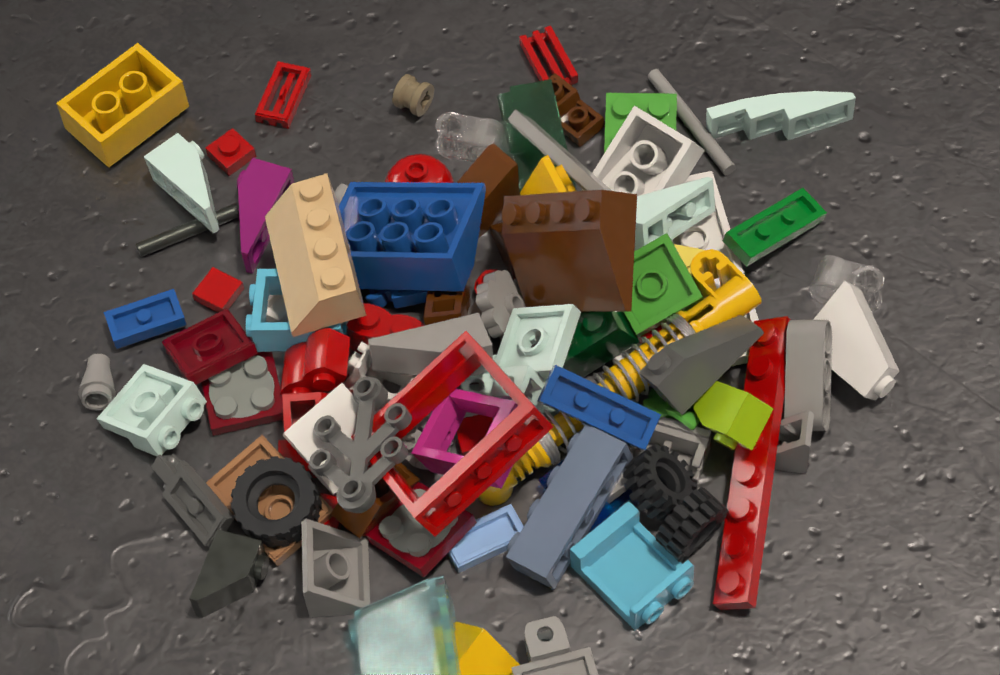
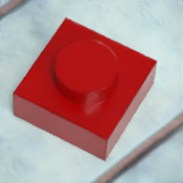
M233 128L205 148L207 156L228 176L238 171L250 162L252 158L257 157L255 148Z

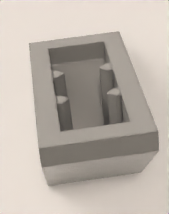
M810 410L781 420L774 470L807 474L814 413Z

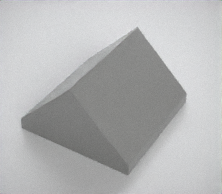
M307 518L301 521L303 596L309 617L363 614L371 611L368 539L363 537L359 539L354 534Z

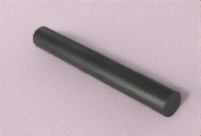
M236 203L215 211L218 225L239 217V208ZM195 219L138 242L136 247L142 257L209 229L198 219Z

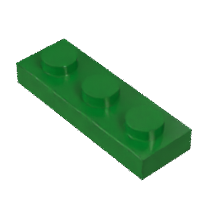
M801 188L727 231L722 241L747 267L821 223L827 212L804 188Z

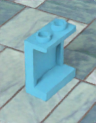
M628 501L570 548L571 567L634 630H637L644 623H653L664 611V606L673 598L681 599L691 590L694 584V565L689 560L682 564L659 544L656 538L639 522L640 511Z

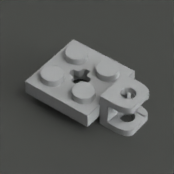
M552 616L526 624L525 641L529 663L511 667L512 675H598L590 647L570 652L567 634L559 618Z

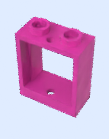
M455 389L433 410L411 453L428 470L444 475L464 457L449 453L447 450L467 412L494 418L487 432L489 434L518 405L513 400ZM513 465L491 486L502 489Z

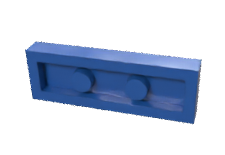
M553 365L537 400L550 408L582 423L589 424L642 451L646 450L661 414L557 365Z

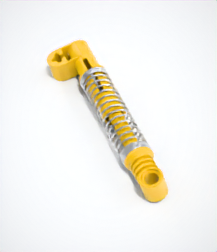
M710 249L698 253L692 259L690 267L692 277L704 299L688 311H678L673 316H670L667 319V324H661V331L652 330L653 337L650 339L642 337L643 344L639 347L636 344H632L634 351L629 354L623 351L622 355L624 358L620 361L613 359L614 365L612 367L603 366L604 373L602 375L604 380L597 373H593L597 385L633 402H638L639 394L648 395L650 386L639 372L648 364L653 355L660 352L667 344L739 315L745 316L762 303L758 291L749 279L720 251ZM719 278L721 285L718 289H716L714 280ZM544 409V414L554 427L513 465L502 489L490 486L478 497L479 500L490 506L506 502L513 492V487L518 484L516 479L524 480L526 478L524 473L528 475L533 473L532 467L535 469L549 467L554 462H557V460H560L559 450L567 453V450L560 445L565 443L567 448L568 442L571 440L570 438L576 433H580L585 423L559 411L553 417L548 410Z

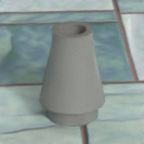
M93 354L88 358L87 368L78 390V396L83 406L90 410H104L116 397L110 369V359L104 354Z

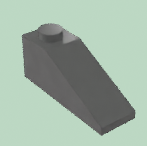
M739 315L667 344L660 352L650 358L648 364L639 373L663 401L683 415L764 332L753 322Z

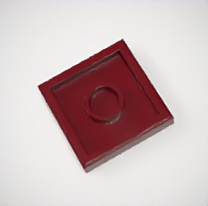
M228 309L161 341L166 353L186 380L194 382L195 385L258 354L254 342L250 337H247L244 329Z

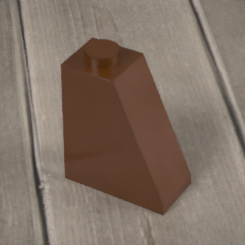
M494 143L490 144L457 181V183H485L486 193L478 238L489 231L491 225L502 221L504 196L520 195L518 164Z

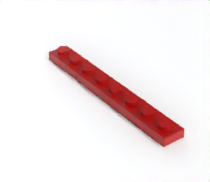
M788 316L753 322L763 330L764 334L750 347L744 391L774 409L753 450L738 444L735 448L727 502L728 513L724 523L713 605L720 610L756 608L785 395L786 334L788 322L791 320Z

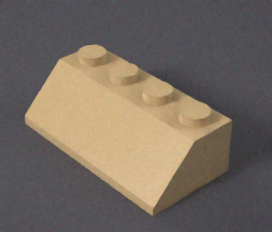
M328 174L291 184L266 214L265 219L291 333L295 337L366 316L338 201Z

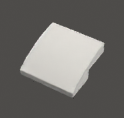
M341 383L283 433V437L308 464L311 455L315 451L327 449L336 459V466L350 476L351 461L330 442H323L314 432V425L321 417L332 416L341 426V431L354 442L351 436L355 434L359 404L354 400L352 393ZM310 464L308 465L313 474L334 496L339 488L326 476H319L311 468Z

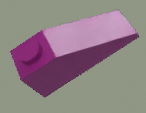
M256 158L251 159L247 169L242 170L237 179L241 254L246 272L251 274L254 273L270 242L265 216L288 187L295 183L292 169Z

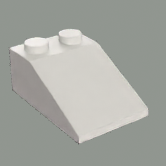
M634 106L592 173L612 191L640 196L683 184L705 150L689 138Z

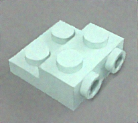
M143 364L97 417V420L104 429L128 438L135 448L155 456H162L167 449H173L178 445L180 433L189 422L196 421L202 416L204 404L207 401L194 382Z

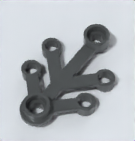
M368 376L360 378L353 387L354 400L359 404L354 442L341 431V426L332 416H323L314 425V432L323 442H330L351 461L350 476L336 466V459L327 449L315 451L309 460L311 468L319 476H326L339 488L337 492V502L344 510L353 513H362L371 508L376 499L375 484L395 464L401 463L407 457V446L400 438L393 436L399 430L408 427L412 420V415L408 409L401 403H395L388 407L385 412L384 418L386 422L372 435L374 411L380 409L386 403L388 391L377 378ZM398 448L394 453L391 454L392 450ZM380 450L383 456L367 470L368 461Z

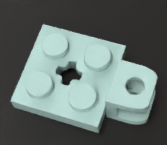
M573 304L513 308L495 362L527 397L532 396L531 402L539 411L544 405L537 401L546 382L544 379L548 378L553 365L563 368L581 311ZM494 379L492 396L513 400Z

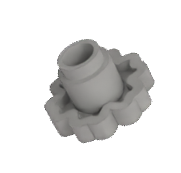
M497 270L485 275L483 283L477 285L476 301L468 309V315L479 313L487 333L492 338L499 337L500 341L503 339L513 308L526 307L517 278L512 279L507 270Z

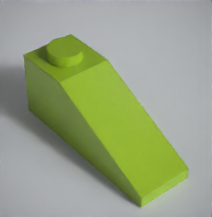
M716 381L692 405L702 425L716 433L713 440L732 450H735L737 444L753 450L774 409L750 393Z

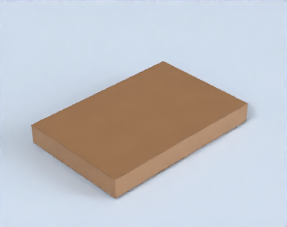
M261 435L208 480L206 484L229 511L235 515L231 509L230 502L233 500L231 492L236 486L235 481L238 476H241L249 465L253 466L258 460L271 459L274 456L285 458ZM284 485L268 487L262 492L258 500L260 514L272 520L287 516L295 504L294 492ZM319 495L322 501V509L319 510L320 517L318 523L324 524L333 517L331 515L333 509ZM302 540L298 543H290L287 547L275 546V548H269L265 544H263L266 555L278 567L302 546Z

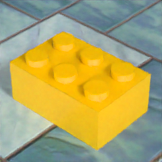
M139 43L128 49L56 103L65 129L107 167H111L189 107L183 81Z

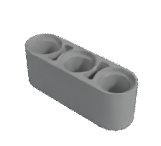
M789 320L787 326L784 418L810 410L814 413L812 431H827L830 424L832 326L829 320Z

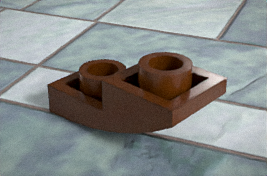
M556 73L529 94L531 100L548 119L579 147L605 127L603 116L580 99L578 90Z

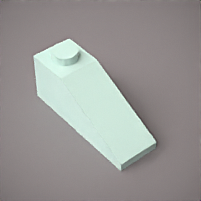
M177 133L145 155L144 159L153 181L211 232L215 233L220 229L207 173L202 162L204 154L194 141L188 142Z
M705 177L637 196L635 251L666 233L672 240L715 212L713 178Z

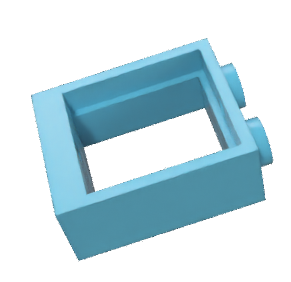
M257 269L256 284H250L249 301L250 305L253 306L252 314H247L246 335L253 338L257 352L286 351L295 344L307 342V338L315 331L293 337L289 322H266L269 295L283 294L277 269ZM348 321L326 328H331L347 336L346 325Z

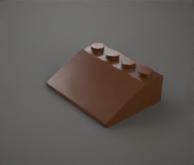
M588 190L504 196L502 235L526 307L573 304L581 312H631L637 194L609 190Z

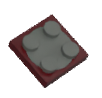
M258 352V354L202 382L213 436L283 420L281 388L272 352Z
M418 482L412 489L418 497H421L429 487ZM399 501L366 536L371 544L422 577H425L477 522L473 514L464 510L434 537Z

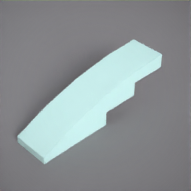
M808 91L777 93L740 99L707 108L706 129L714 139L744 130L748 139L752 140L782 130L787 140H791L852 120L856 97L851 92Z

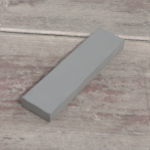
M514 110L508 118L509 123L544 155H548L557 166L562 164L568 176L584 191H612L535 121L518 110Z

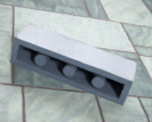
M585 424L582 431L576 433L571 438L567 447V456L561 466H556L550 473L546 491L541 499H536L532 503L527 514L528 521L521 532L513 535L507 547L508 554L506 558L515 570L553 590L571 562L570 548L588 534L623 472L626 470L625 466L633 458L625 442L589 424Z

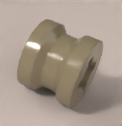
M405 74L395 87L392 98L393 105L400 109L409 108L413 115L420 117L426 113L432 103L435 91L434 86L428 82L419 83L414 76Z

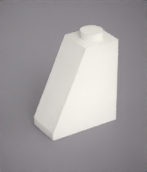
M844 280L813 320H829L831 322L832 370L861 395L876 401L878 397L886 396L894 387L896 382L894 377L899 373V369L862 291Z

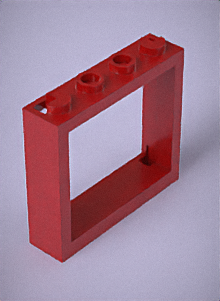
M467 331L461 334L379 410L373 419L372 435L386 422L384 415L388 407L395 403L403 404L411 413L412 420L408 427L399 430L393 436L402 439L481 365L518 405L516 409L421 497H418L395 466L382 477L411 515L434 537L554 427ZM380 450L369 460L372 465L383 456Z

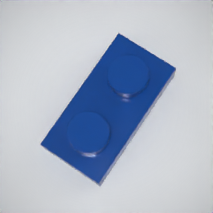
M174 289L104 312L116 349L187 325Z

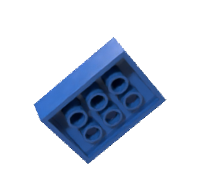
M350 182L339 204V209L359 288L463 292L475 263L486 193L485 183Z

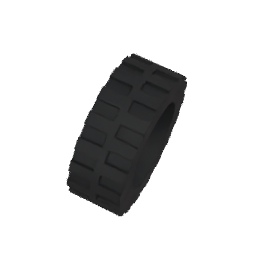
M274 456L271 459L258 460L253 466L249 465L244 470L245 472L238 476L235 481L236 486L231 492L233 500L230 502L231 509L235 514L234 517L248 537L262 540V543L269 548H275V546L287 547L290 543H298L302 540L301 521L307 518L318 522L320 517L319 510L322 509V501L319 497L321 495L309 471H306L301 463L293 462L291 458L285 457L283 459ZM284 485L289 487L295 495V504L292 511L281 519L272 520L265 518L258 510L260 495L270 486Z

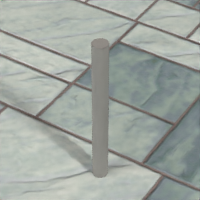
M659 69L652 70L647 76L649 81L659 93L677 94V116L724 175L731 174L736 168L735 164Z

